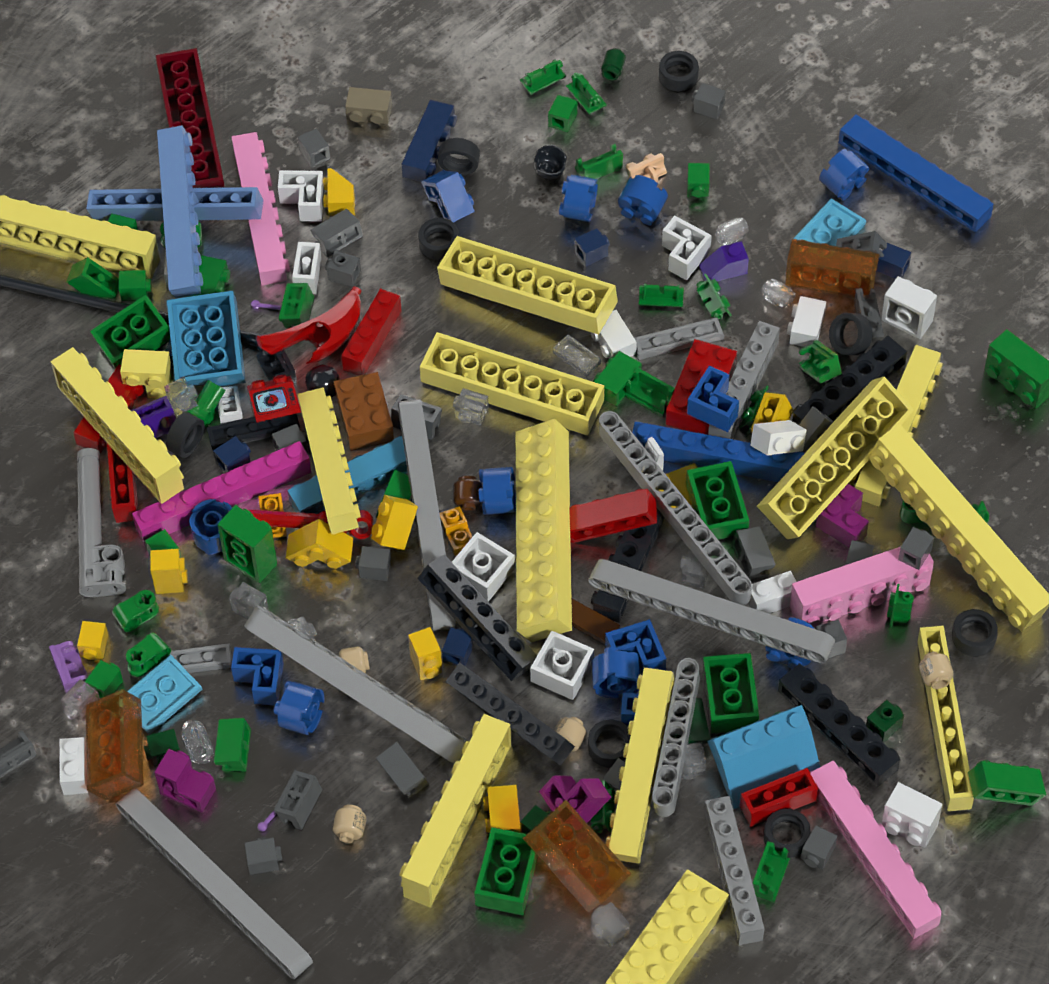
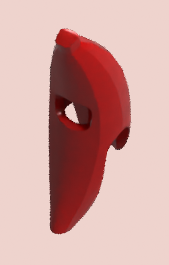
M353 286L342 299L320 316L283 331L256 336L258 346L265 352L273 355L305 340L317 348L312 353L311 360L306 362V364L323 360L337 351L354 333L360 318L361 301L359 295L362 292L361 289Z

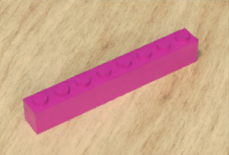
M296 442L182 491L162 504L157 502L132 513L135 528L144 545H146L145 540L164 529L168 534H171L189 526V520L193 513L192 510L196 505L205 500L216 499V502L223 503L224 501L233 507L312 473L310 458L301 442Z

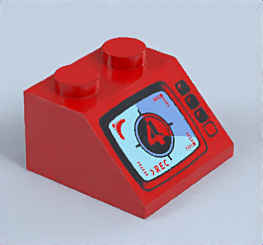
M278 375L273 377V380L266 382L264 380H256L247 386L251 409L256 422L301 413L291 376Z

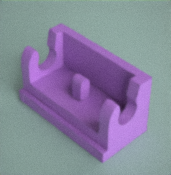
M66 641L55 646H49L66 695L69 696L87 689L85 680L88 676L77 647L73 646V642Z

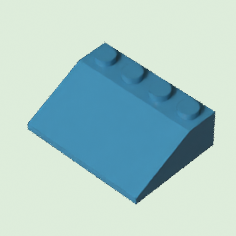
M227 291L167 300L175 383L182 385H205L208 380L218 386L246 383L237 300L234 292Z
M802 705L795 706L707 741L733 809L740 807L741 793L808 768L810 772L820 768L811 727Z

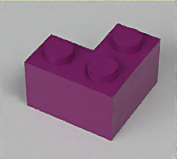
M847 484L817 517L816 527L850 548L852 540L862 541L867 536L869 520L857 513L862 505L863 493Z
M168 749L154 772L161 795L201 813L216 790L214 778L205 771L198 772L192 769L189 756L182 751L175 752Z
M571 775L553 776L539 791L563 829H582L611 798L599 778L580 779L576 783Z

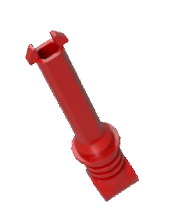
M247 509L256 519L266 521L271 527L302 528L318 519L329 524L326 511H322L320 514ZM359 510L361 518H357V522L363 521L367 523V526L344 531V533L350 532V535L357 539H366L372 534L373 516L366 510Z

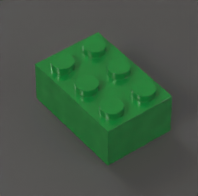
M144 295L90 331L114 369H116L118 364L122 365L124 349L156 351L168 343L170 339L169 326L147 295Z
M1006 329L989 344L984 370L991 378H995L1002 383L1008 391L1019 396L1025 404L1037 409L1049 398V360Z
M732 461L687 470L685 484L692 507L718 540L734 537L737 530L749 528V517Z
M235 505L217 524L223 557L225 561L260 584L277 565L272 528L266 521L256 519L249 510L241 509Z
M751 653L703 657L702 672L710 734L731 732L759 721L760 716Z
M491 827L474 893L475 906L524 915L540 851V837Z

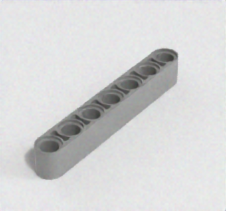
M692 658L682 659L677 666L652 799L654 811L661 817L670 816L674 812L700 682L699 665ZM687 671L693 672V674L686 675L684 673ZM683 692L689 693V695L682 696L680 694ZM679 713L685 714L683 717H677L676 715ZM673 735H681L678 739L672 738ZM670 756L677 757L675 760H668L667 758ZM665 778L673 779L670 782L663 781ZM663 799L669 801L666 804L659 803V801Z

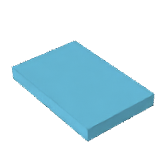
M831 198L792 239V244L828 266L834 259L837 239L856 235L866 225V219Z
M170 654L118 698L117 703L147 735H150L203 689Z

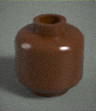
M461 476L453 484V501L455 505L462 507L463 511L475 510L476 506L482 503L479 500V488H483L479 480H476L475 476Z

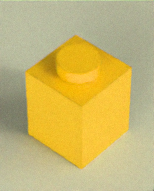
M82 621L77 643L80 657L88 660L104 658L109 635L106 623Z

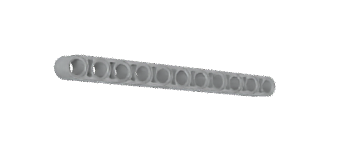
M418 399L398 402V411L412 502L418 506L415 522L424 570L429 563L446 555L422 401ZM426 589L432 630L439 631L457 628L456 620Z
M613 411L603 412L599 417V434L639 486L642 489H648L656 498L658 510L732 602L746 605L751 599L752 583L619 415Z
M605 559L597 561L588 579L589 584L596 589L816 663H826L835 644V639L825 632Z
M256 605L244 625L246 629L448 761L455 763L461 760L463 746L468 741L466 738L272 612Z
M133 788L116 803L120 813L290 978L295 980L313 963L309 954L138 789Z

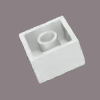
M898 276L885 294L881 320L921 339L933 322L937 295L928 289H923L913 284L910 280Z
M476 532L452 563L489 602L515 570V555Z
M551 631L530 668L531 682L574 700L592 668L594 649Z
M898 782L885 805L882 825L888 833L899 835L907 839L914 846L926 848L938 826L943 804Z

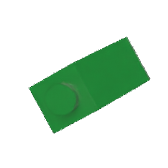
M88 257L72 265L66 283L83 294L109 299L116 298L119 289V278Z

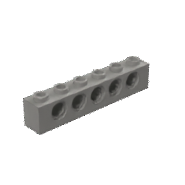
M762 321L758 322L729 382V389L726 395L739 400L738 417L728 432L709 424L708 435L728 439L734 438L742 421L741 416L745 409L748 408L751 402L750 398L756 391L779 343V327Z
M730 797L706 800L704 814L725 892L729 894L728 906L738 944L744 945L763 941L764 925Z

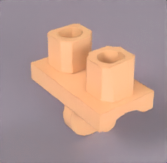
M651 153L646 155L643 161L638 164L631 162L626 165L627 175L629 178L632 176V179L636 175H642L658 183V177L667 174L664 156L661 153L657 155Z

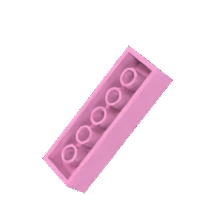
M900 547L792 583L790 609L795 618L816 627L822 622L837 620L842 615L858 613L868 606L882 604L890 599L891 592L896 593L897 584H900L899 591L912 592L924 590L930 586L934 561L929 554L920 570L915 569L898 560Z

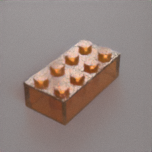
M792 239L787 259L785 286L855 298L856 289L862 288L863 294L869 295L870 290L875 288L880 254L871 251L854 250L848 247L831 246L825 243L820 244Z
M122 689L86 704L87 791L107 800L144 785L141 699Z
M567 800L554 808L523 837L588 913L601 905L631 875L629 870Z

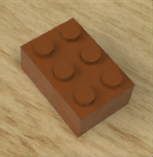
M378 372L334 381L336 400L350 451L392 442L394 440L393 425Z

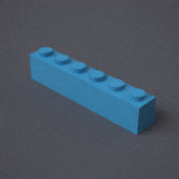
M402 436L396 437L392 442L383 446H377L364 455L354 457L351 461L347 462L349 470L345 471V473L350 472L353 486H349V489L354 488L356 497L389 482L394 470L404 474L408 473ZM317 475L287 490L289 503L296 513L320 514L322 511H325Z

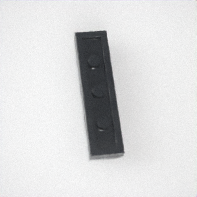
M297 413L261 422H256L255 417L207 427V433L213 451L235 436L241 443L243 441L248 443L270 438L273 433L295 424L300 429Z

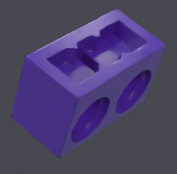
M167 396L133 409L139 415L141 423L151 428L155 438L168 434L172 424L177 419Z

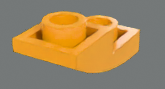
M281 493L258 496L260 510L284 512ZM271 527L273 538L287 537L285 527Z
M460 506L439 513L443 530L455 556L460 553L473 537Z

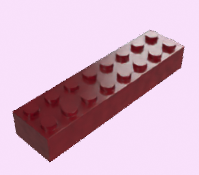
M197 48L155 55L169 128L183 126L192 137L190 152L194 159V165L191 166V171L195 176L193 188H225Z

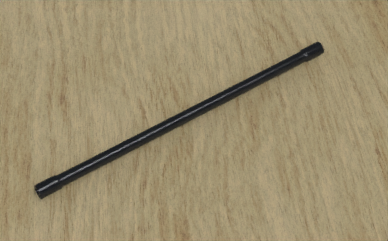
M0 274V285L116 313L130 305ZM158 311L167 325H169L168 313ZM240 330L241 342L259 347L256 336L264 334Z

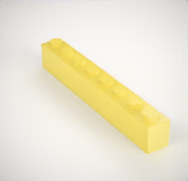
M915 345L896 389L914 409L901 424L912 438L914 433L911 431L913 427H918L921 419L919 412L926 408L928 402L927 393H932L936 380L933 379L935 375H940L943 363L940 362V352L919 345ZM869 459L863 466L855 488L863 493L862 501L880 507L882 499L887 500L891 489L888 486L889 483L886 480V476L880 469H876L872 465L871 459Z
M324 387L299 393V403L331 534L359 528L357 518H361L358 504L353 505V502L357 501L354 488L349 489V486H353L350 472L345 473L346 470H349L346 456L341 457V455L345 454L342 441L337 442L338 439H341L339 427L333 426V424H337L334 410H329L334 408L331 396H326Z
M944 626L921 627L917 641L921 661L930 652L945 654L949 658ZM953 678L950 680L949 685L941 689H934L925 684L947 811L972 809L974 798L968 776L970 769Z
M644 668L643 675L638 676L637 689L640 691L638 698H634L632 711L635 712L634 721L630 720L628 726V735H631L629 744L626 743L623 756L626 758L625 767L621 766L619 772V781H622L620 790H616L614 799L617 809L616 813L611 814L610 827L613 829L611 836H607L605 850L608 851L612 860L640 864L675 681L672 671Z

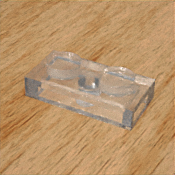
M566 335L553 348L555 355L586 378L601 364L600 357L570 335Z

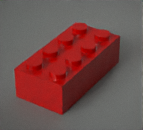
M694 339L666 410V425L708 435L709 424L687 414L688 398L709 366L729 374L730 382L737 364L736 350Z

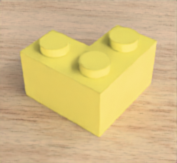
M124 349L120 371L123 384L130 386L145 385L148 398L157 400L167 396L170 399L173 372L169 352Z

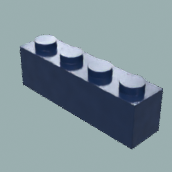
M434 100L429 101L401 164L402 177L421 182L434 175L440 146L443 141L450 138L451 127L454 128L457 122L454 105Z

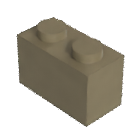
M349 87L345 106L346 120L389 124L392 109L391 91Z

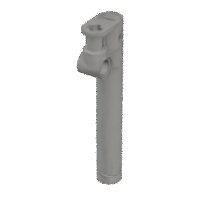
M84 448L77 453L79 593L84 597L120 595L126 591V585L122 582V575L126 565L122 549L117 545H102L100 453L93 448Z

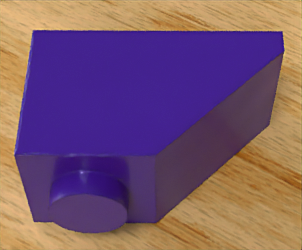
M742 241L721 246L699 264L704 281L707 280L704 274H707L711 280L715 278L716 281L748 274L749 258Z

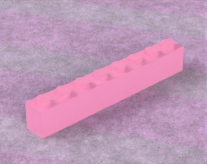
M257 132L231 136L241 187H257L264 200L261 219H248L261 286L287 281L286 272H290L288 259H283V255L286 254L284 241L280 242L279 240L283 235L281 225H276L275 221L279 220L277 207H272V203H275L274 191H269L268 188L272 186L270 173L265 174V170L268 169L266 156L262 157L261 153H265L263 140H258Z
M833 760L810 772L818 787L817 799L913 939L939 926L942 914L940 907L936 902L930 900L924 884L916 880L911 865L908 862L905 863L900 857L899 848L895 843L891 844L883 825L878 824L873 818L872 809L869 805H864L860 799L861 796L858 789L854 785L851 786L848 782L844 769L841 766L838 767Z

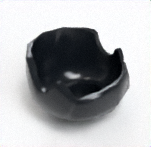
M544 145L536 152L534 170L540 177L547 180L557 179L565 170L567 156L557 146Z
M322 364L313 367L306 374L305 383L308 391L324 387L326 396L330 395L333 397L335 396L334 381L340 380L333 367Z

